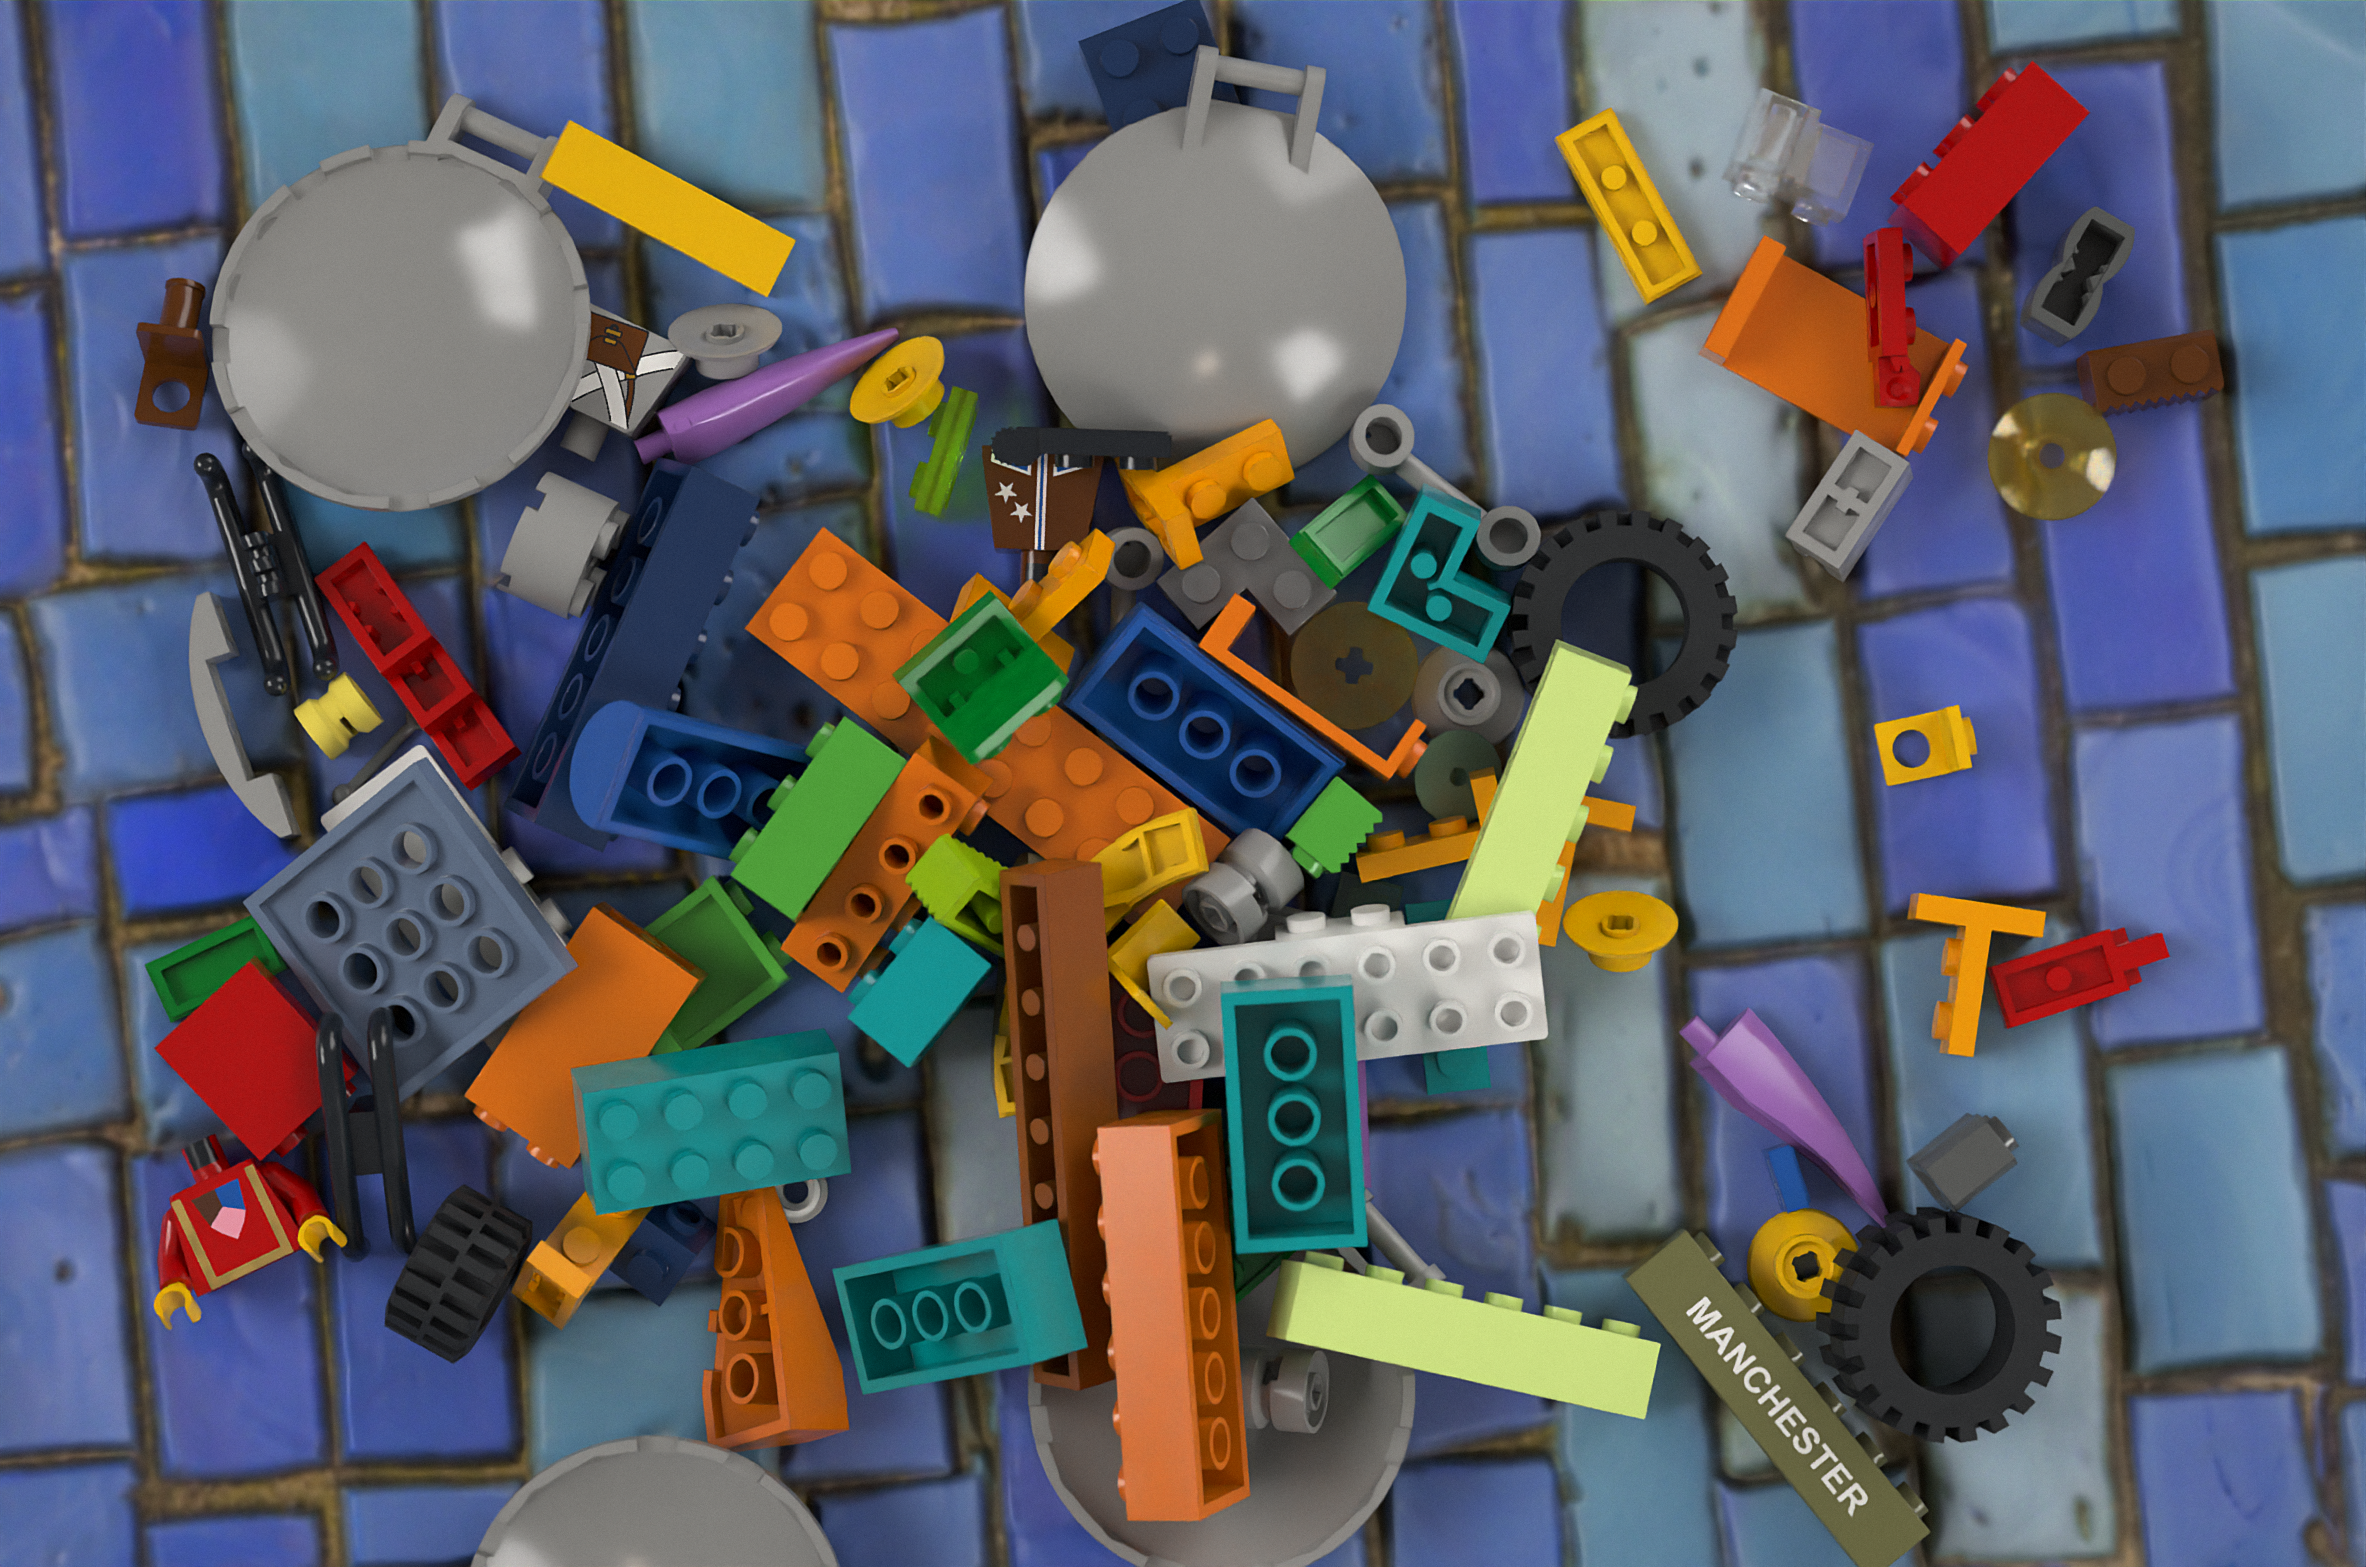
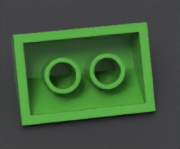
M844 716L837 727L828 721L822 726L805 751V754L813 760L800 779L797 780L792 775H787L767 803V806L775 811L774 815L761 833L750 827L729 856V859L737 864L730 875L795 924L800 920L908 763L906 759L846 716Z

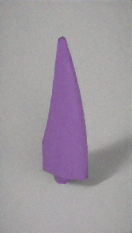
M893 327L840 341L757 368L749 375L729 379L656 411L655 417L661 429L634 441L637 452L644 465L673 452L677 462L694 465L741 442L822 393L900 338L899 333Z
M1747 1007L1717 1035L1698 1015L1690 1019L1679 1031V1034L1698 1052L1689 1064L1732 1108L1756 1121L1792 1146L1797 1152L1817 1166L1883 1228L1887 1227L1884 1215L1889 1213L1870 1173L1845 1129L1813 1082L1756 1014Z

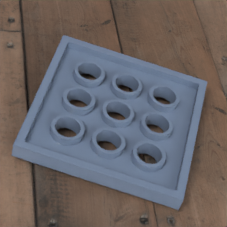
M427 757L410 765L243 901V904L323 1014L331 1011L336 1012L342 1017L344 1025L341 1039L369 1077L367 1026L371 1012L379 1007H386L393 1012L395 1005H400L412 1014L415 1021L413 1035L403 1033L395 1023L393 1026V1049L400 1104L408 1100L579 966ZM407 831L417 834L424 842L426 857L423 863L413 860L407 854L404 847V836ZM363 866L372 868L380 876L383 885L380 897L372 896L364 889L361 882ZM444 884L456 887L462 894L464 899L462 915L451 912L445 906L442 900ZM320 901L331 904L337 911L340 921L337 932L327 929L321 923L318 916ZM401 918L411 921L417 927L421 938L418 949L408 947L400 938L398 925ZM482 936L490 937L499 945L502 951L500 967L490 965L482 957L479 947ZM358 953L367 955L375 963L377 968L375 983H369L359 975L355 964ZM438 971L447 972L455 979L458 985V998L456 1001L446 999L439 992L436 985Z

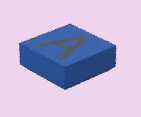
M1781 1143L1761 1150L1781 1211L1790 1213L1808 1207L1811 1200L1793 1147Z

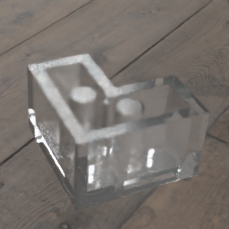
M1761 88L1748 108L1722 179L1734 183L1732 192L1750 201L1768 204L1770 197L1794 206L1791 214L1810 224L1827 227L1829 220L1840 224L1849 212L1874 143L1819 123L1818 120L1822 112L1819 109Z

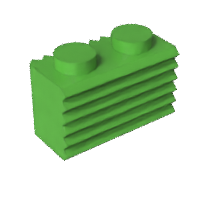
M1335 776L1283 838L1293 846L1288 852L1292 855L1300 869L1315 880L1323 872L1326 874L1340 873V864L1348 863L1349 854L1357 853V845L1366 842L1365 835L1374 833V825L1382 823V813L1342 779Z

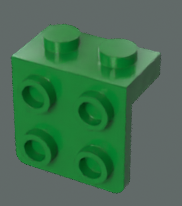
M991 590L892 674L970 765L982 759L993 758L1003 751L1010 743L1012 733L1031 716L1037 717L1049 711L1059 701L1062 690L1069 682L1066 674L1036 644Z

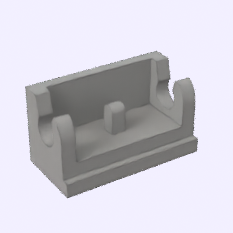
M1855 430L1785 534V537L1792 542L1794 549L1805 558L1808 555L1825 566L1824 569L1830 575L1844 582L1913 479L1910 463L1860 431Z

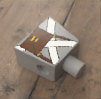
M590 303L591 335L587 359L579 385L567 408L575 412L559 446L594 462L610 429L634 441L640 438L655 417V412L661 409L691 367L694 358L677 351L669 340Z

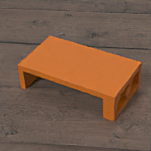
M1764 235L1753 251L1698 354L1849 436H1852L1854 431L1858 430L1903 459L1908 456L1910 450L1921 454L1939 422L1929 416L1939 396L1942 394L1951 398L1969 365L1959 360L1967 344L1957 338L1948 344L1916 326L1915 342L1913 345H1907V356L1911 359L1910 364L1921 373L1918 404L1905 408H1875L1873 362H1868L1865 298L1783 255L1787 247Z
M1234 593L1198 647L1262 692L1345 757L1384 784L1390 780L1394 773L1405 779L1429 746L1419 739L1427 726L1418 719H1415L1387 760L1381 758L1230 652L1254 618L1256 611L1254 605L1237 593Z
M605 901L591 908L565 947L579 966L521 1011L464 1095L476 1104L473 1112L479 1119L501 1132H505L508 1127L529 1141L526 1150L532 1156L555 1169L560 1164L571 1169L581 1161L571 1068L647 1057L685 1001L695 995L708 976L707 972Z

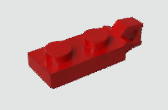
M1902 227L1879 228L1863 238L1868 362H1873L1874 407H1912L1918 404L1921 373L1910 364L1911 359L1907 356V345H1913L1916 337L1915 312L1912 307H1906L1905 282H1910L1913 275V252L1909 243H1903Z
M2121 927L2112 931L2111 929L2098 931L1986 967V972L2004 1027L2009 1029L2130 990L2129 986L2142 982L2138 967L2168 958L2170 955L2162 932H2156L2129 941L2125 927Z

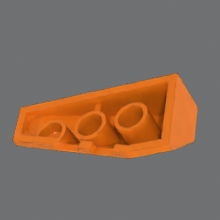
M775 1186L720 1195L714 1268L722 1276L719 1310H709L707 1330L717 1333L714 1369H704L702 1384L707 1442L733 1452L807 1443L850 1430L842 1365Z

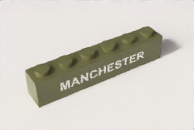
M1679 1228L1621 1277L1857 1567H1889L1930 1533V1530L1920 1519L1929 1510L1905 1481L1896 1488L1879 1469L1888 1461L1887 1458L1864 1431L1855 1438L1839 1419V1417L1847 1412V1409L1827 1384L1822 1381L1816 1387H1813L1798 1368L1807 1360L1789 1337L1781 1331L1773 1338L1758 1320V1317L1766 1309L1744 1282L1741 1281L1732 1288L1717 1267L1726 1260L1707 1236L1700 1231L1692 1238L1686 1230Z

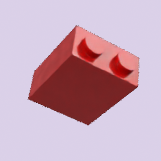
M253 956L154 1048L260 1161L272 1150L281 1158L291 1151L310 1132L302 1123L319 1107H322L315 1044L317 1021L256 956ZM342 1048L343 1070L348 1099L357 1090L350 1079L356 1075L360 1066Z

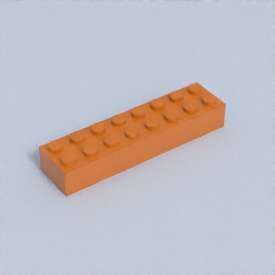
M822 527L745 629L911 757L931 735H934L960 754L892 675L947 628L950 623L834 534ZM1054 705L1049 711L1040 716H1031L1012 733L1010 743L998 755L987 760L982 759L974 764L995 780L982 798L991 805L986 814L1046 860L1060 858L1090 861L1128 831L1158 817L1190 808L1057 705ZM1197 813L1207 862L1210 864L1218 859L1219 854L1228 846L1231 839ZM1196 876L1161 890L1142 902L1123 920L1132 926L1159 899H1163L1177 912L1184 903L1182 900V889Z

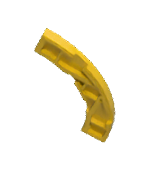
M1190 807L1164 815L1132 829L1117 838L1116 842L1103 849L1090 860V862H1100L1102 867L1106 937L1124 917L1153 895L1182 880L1210 872L1196 808ZM1006 981L999 1032L995 1036L994 1082L999 1118L1016 1116Z

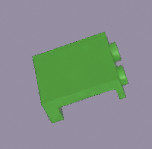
M710 876L703 882L701 887L644 928L708 973V976L695 995L685 1001L651 1051L653 1055L701 1047L793 979L785 966L794 959L780 949L783 943L772 930L761 935L747 915L756 908L734 878L723 884L718 876Z

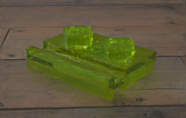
M953 386L948 402L941 401L935 409L928 437L936 440L929 462L919 461L908 496L909 498L916 499L914 509L920 517L943 524L981 406L978 393Z

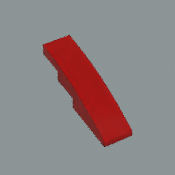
M366 541L362 542L314 578L379 673L388 680L419 726L431 737L459 779L470 791H473L522 754L450 652Z

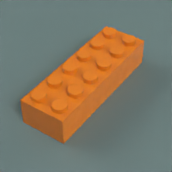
M1221 1109L1147 1111L1097 1127L1098 1138L1093 1146V1165L1096 1173L1101 1176L1103 1200L1098 1212V1230L1101 1238L1106 1241L1108 1265L1103 1278V1295L1107 1305L1111 1307L1113 1330L1108 1343V1360L1110 1367L1116 1372L1118 1395L1113 1409V1425L1116 1434L1121 1437L1123 1460L1118 1474V1490L1121 1499L1126 1502L1127 1521H1201L1250 1496Z

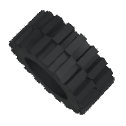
M1634 509L1630 514H1616V510L1598 512L1595 517L1585 520L1580 518L1565 526L1555 536H1551L1524 568L1511 597V613L1507 619V637H1511L1513 650L1510 656L1515 670H1520L1526 682L1524 688L1533 699L1556 639L1564 642L1561 630L1562 607L1568 591L1580 576L1604 564L1631 563L1655 572L1669 584L1675 592L1683 612L1684 634L1680 650L1673 663L1661 676L1650 682L1634 685L1638 690L1629 716L1624 724L1617 721L1613 722L1608 734L1610 739H1628L1631 736H1646L1661 731L1684 719L1691 712L1699 708L1712 695L1710 693L1717 683L1723 680L1730 664H1727L1730 651L1736 647L1738 630H1733V616L1738 613L1735 595L1729 596L1725 584L1729 577L1722 563L1715 565L1707 554L1710 547L1699 536L1693 540L1682 532L1681 529L1684 525L1670 518L1663 522L1651 518V512Z
M1916 1207L1917 1215L1900 1210L1884 1215L1887 1227L1880 1229L1869 1224L1855 1234L1863 1246L1856 1253L1842 1247L1832 1262L1844 1269L1838 1283L1824 1278L1819 1295L1831 1299L1832 1305L1830 1313L1816 1312V1330L1830 1336L1831 1344L1819 1346L1823 1362L1839 1372L1832 1380L1843 1394L1856 1400L1854 1405L1867 1415L1909 1436L1913 1434L1925 1441L1944 1443V1436H1947L1960 1443L1978 1440L1976 1428L1980 1427L1995 1434L2010 1426L2003 1412L2010 1408L2024 1415L2035 1403L2024 1392L2032 1381L2046 1387L2054 1372L2040 1366L2044 1351L2055 1354L2060 1352L2062 1337L2047 1331L2048 1320L2062 1319L2060 1302L2043 1294L2044 1289L2054 1285L2047 1269L2031 1264L2030 1260L2036 1254L2024 1242L2008 1237L2009 1231L1987 1221L1960 1212H1953L1951 1209L1947 1212L1935 1207ZM1965 1266L1982 1280L1991 1295L1996 1316L1992 1344L1982 1362L1964 1378L1941 1386L1918 1385L1904 1373L1893 1353L1890 1339V1324L1895 1305L1903 1291L1920 1275L1938 1267Z

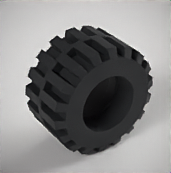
M462 1185L453 1191L438 1208L408 1258L388 1299L385 1309V1327L452 1364L462 1359L471 1351L484 1332L516 1276L532 1240L533 1222L466 1185Z

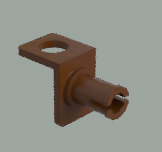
M171 278L166 281V292L159 324L139 322L137 325L136 335L145 365L134 416L138 424L194 431L199 426L211 367L202 333L197 330L206 288L199 282L191 279ZM176 381L188 388L190 398L187 404L178 411L165 412L158 409L153 403L155 390L166 382Z

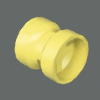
M345 671L329 683L328 692L318 700L308 699L293 710L307 733L331 760H335L348 750L350 739L359 732L370 733L384 722L382 716L367 695Z

